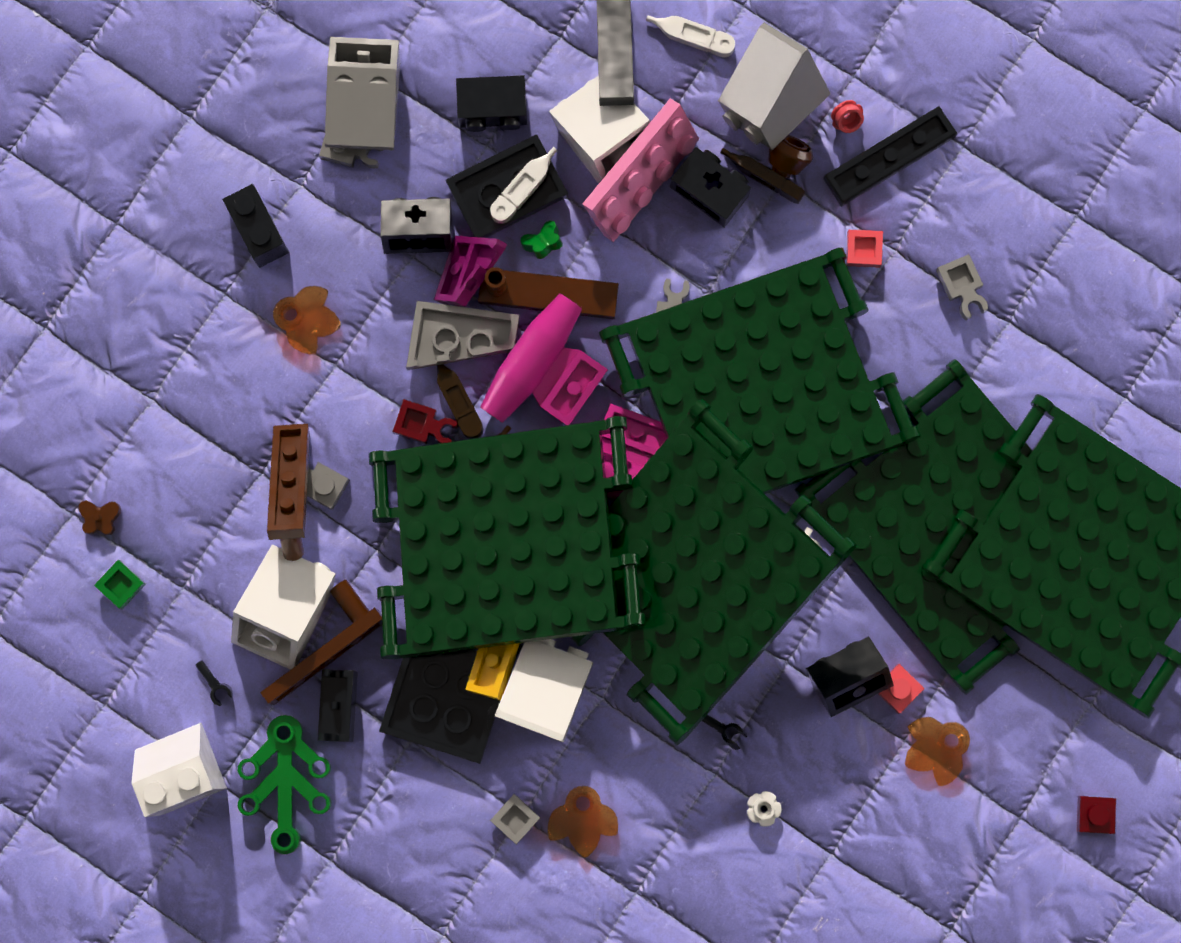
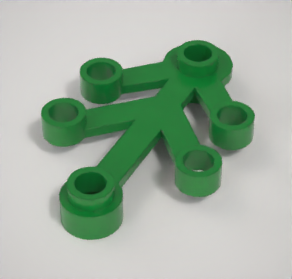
M288 715L274 718L267 728L268 740L251 758L242 760L238 765L240 777L245 780H252L260 774V767L277 752L278 766L251 794L243 795L239 799L238 809L246 816L256 814L260 810L261 803L278 786V828L271 835V845L280 854H289L296 851L301 843L300 833L293 827L292 786L309 802V808L313 813L324 814L331 807L330 797L325 793H320L292 766V751L309 765V773L315 778L328 776L331 771V764L326 758L319 757L302 740L303 730L300 722ZM282 726H287L291 732L289 738L285 740L281 739L278 735V731ZM317 761H323L326 765V770L321 775L314 771V764ZM248 762L253 763L255 766V772L251 776H247L243 772V767ZM319 796L326 800V807L323 810H317L314 806V800ZM247 798L255 801V808L251 812L246 811L243 807V803ZM282 833H287L291 838V843L287 847L279 844V836Z

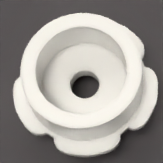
M771 792L755 793L747 802L749 806L747 810L748 818L753 823H759L760 826L767 827L774 824L775 819L781 815V804L776 801V796ZM765 805L767 807V811L762 812L760 809L761 806Z

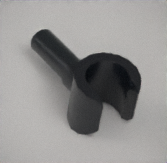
M203 660L195 665L212 689L210 698L215 705H222L215 696L217 689H225L230 698L232 697L231 687L228 684L220 683Z
M708 714L702 720V722L722 734L723 740L732 749H740L731 740L735 734L740 733L747 738V734L738 724L730 723L726 725Z

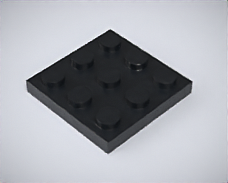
M470 649L403 658L379 732L481 764L500 700L465 690L477 651Z

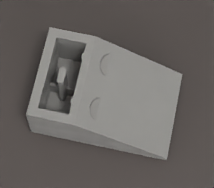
M330 37L327 65L325 147L394 150L401 64L399 40Z

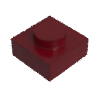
M1078 796L1077 832L1115 834L1116 798Z

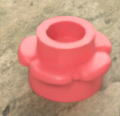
M853 100L843 101L831 113L832 125L844 133H852L858 130L864 121L862 106L856 104Z

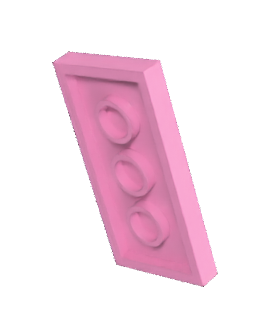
M671 98L582 203L602 234L612 242L629 228L633 218L643 207L650 203L653 194L663 182L672 176L674 169L685 156L693 151L699 140L682 106Z

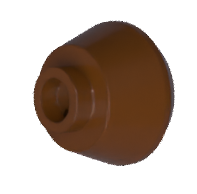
M790 135L785 137L773 150L769 148L768 161L773 165L771 169L783 177L789 178L791 174L798 175L813 160L811 147Z

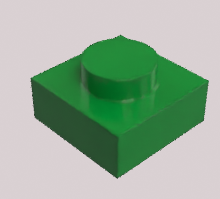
M117 560L94 586L122 610L146 583L121 560Z

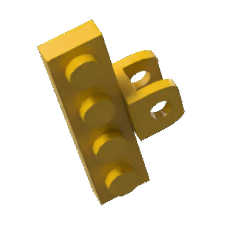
M520 643L478 648L465 690L501 701Z

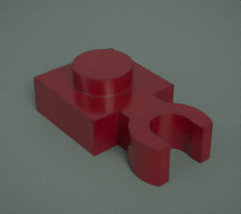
M403 399L392 432L393 434L427 444L429 435H432L441 444L453 442L451 439L442 436L443 428L450 426L457 429L458 423L451 418L435 420L436 409Z

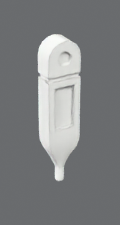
M648 15L646 21L659 27L671 40L705 52H711L713 55L724 58L729 57L734 52L735 40L725 32L716 31V29L679 16L654 18Z
M553 147L546 155L529 161L501 193L502 195H499L493 202L490 212L495 222L501 224L508 222L517 212V209H520L544 181L551 158L557 152L556 148Z

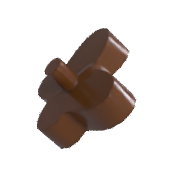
M82 501L79 504V511L85 519L82 525L83 531L87 534H94L100 531L105 535H112L115 531L113 522L120 515L121 506L116 502H109L102 507H97L90 501Z

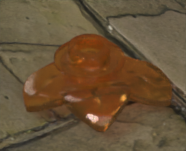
M319 286L305 287L295 297L283 298L274 307L273 318L279 328L286 331L289 344L302 353L316 354L318 347L317 337L331 335L341 327V322L336 314L324 306L328 297L327 289ZM293 309L297 311L296 318L291 321L286 320L285 313Z
M922 717L908 725V729L917 741L907 752L905 759L906 767L916 771L933 770L935 780L939 786L951 783L963 768L962 754L967 751L970 744L968 730L960 723L946 722L942 724L932 717ZM949 734H954L958 737L959 743L956 746H949L945 741V737Z
M578 786L572 789L566 797L565 804L552 812L548 822L549 840L555 841L569 836L574 849L584 858L588 857L595 850L600 840V834L615 836L618 833V819L615 812L610 807L602 804L598 793L588 786ZM579 797H587L589 799L590 807L587 810L578 809L576 801Z

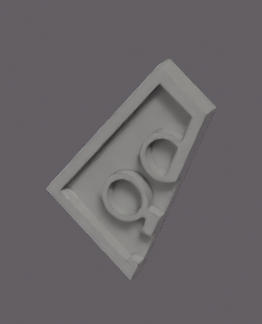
M417 301L406 369L413 370L508 353L516 344L520 317L517 314Z

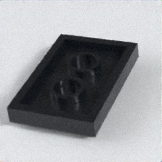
M537 134L445 180L474 237L487 238L568 197V192L550 161L546 178L520 209H517L514 216L503 224L497 223L492 219L490 208L499 195H502L501 193L529 161L547 154Z

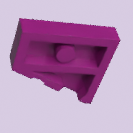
M455 236L452 243V252H449L434 300L444 305L465 307L484 281L486 272L493 268L506 249L507 244L494 238Z

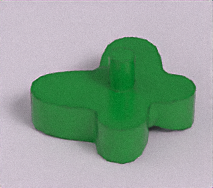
M552 220L544 223L539 234H526L520 239L523 249L528 252H534L537 259H543L552 250H558L563 246L557 225Z

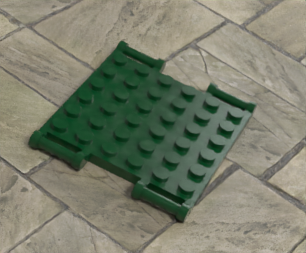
M842 247L833 249L824 255L630 322L609 326L599 332L602 343L607 344L622 384L619 387L623 397L633 396L649 390L667 439L686 418L689 410L697 401L701 399L706 401L711 406L710 411L739 439H746L754 447L751 454L738 469L764 494L902 446L921 437L917 426L913 427L896 384L899 382L895 372L882 375L872 381H869L845 321L862 316L869 309L865 300H861L845 263L847 256ZM833 267L847 301V307L839 308L824 272L825 268ZM629 338L643 378H634L620 339ZM884 391L900 430L899 433L891 435L874 393ZM700 422L696 429L728 458L732 451Z
M953 359L946 365V370L915 396H908L903 400L908 415L917 424L916 426L921 435L920 438L883 452L867 466L859 460L817 475L806 485L804 483L800 484L795 488V492L799 497L805 495L812 502L811 507L844 538L849 537L857 544L854 551L849 555L850 559L956 686L967 695L974 689V683L1008 655L1010 657L1015 655L1020 648L1002 629L1005 624L929 575L922 567L927 559L931 560L955 525L956 520L954 518L960 509L970 513L981 523H985L1020 468L998 453L1004 443H1009L1016 432L1015 429L970 378L965 368L956 359ZM956 381L961 389L930 415L926 416L921 408L952 382ZM1027 443L1020 450L1026 457L1032 451ZM850 467L856 475L820 503L815 495ZM970 530L966 532L943 567L946 571L952 573L976 534ZM993 637L999 645L963 674L957 665Z
M1036 394L1030 403L1032 408L1009 443H1004L998 451L1003 458L1020 468L984 524L970 513L960 509L954 518L956 520L955 525L931 560L927 559L922 569L1138 714L1149 719L1155 710L1153 707L1154 703L1176 669L1181 668V653L1164 644L1181 617V488L1056 407L1044 396ZM1043 415H1045L1052 421L1029 456L1026 457L1020 450ZM970 530L976 536L952 573H949L943 567L966 532ZM1158 655L1165 661L1139 699L1132 692L1155 656Z
M703 399L697 401L691 407L686 418L632 479L633 487L623 490L608 507L613 557L627 553L639 554L640 566L637 567L640 608L641 613L645 614L646 626L603 632V634L644 674L629 689L627 696L634 703L639 702L670 734L668 738L676 746L689 736L857 546L849 537L844 538L811 507L812 502L805 495L800 496L791 505L786 514L738 469L751 454L754 447L746 439H739L710 411L711 406ZM700 422L732 451L728 458L696 429ZM801 518L835 548L830 556L796 525ZM623 570L614 571L618 617L627 615ZM593 634L572 636L571 639L578 646H582ZM654 685L686 717L681 724L648 692Z
M614 416L601 421L393 451L379 450L370 452L369 465L373 466L375 509L372 510V519L375 523L399 521L403 585L381 586L377 588V599L381 601L384 646L380 647L381 659H399L635 629L646 626L645 614L641 613L637 575V567L640 566L639 554L627 553L618 557H613L607 492L626 490L633 487L632 475L628 474L624 435V431L627 430L626 417ZM604 434L611 435L614 476L609 478L605 476L602 435ZM396 464L398 507L389 508L387 465ZM623 570L627 615L618 617L614 571ZM404 599L407 644L398 645L395 600Z

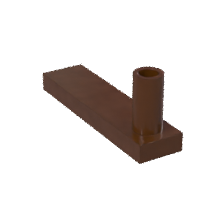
M493 267L486 272L485 279L480 285L478 303L543 311L560 293L582 309L579 316L615 320L619 283L507 271Z
M308 424L273 426L267 534L269 540L280 539L283 556L289 561L299 560L304 555L301 538H305L310 439Z
M343 580L334 586L330 593L353 624L260 693L268 704L276 705L382 626V614L375 607L369 611L347 580Z

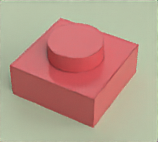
M849 229L847 232L846 265L880 268L882 265L883 231Z
M897 664L890 671L894 686L878 694L900 714L925 688L900 664Z

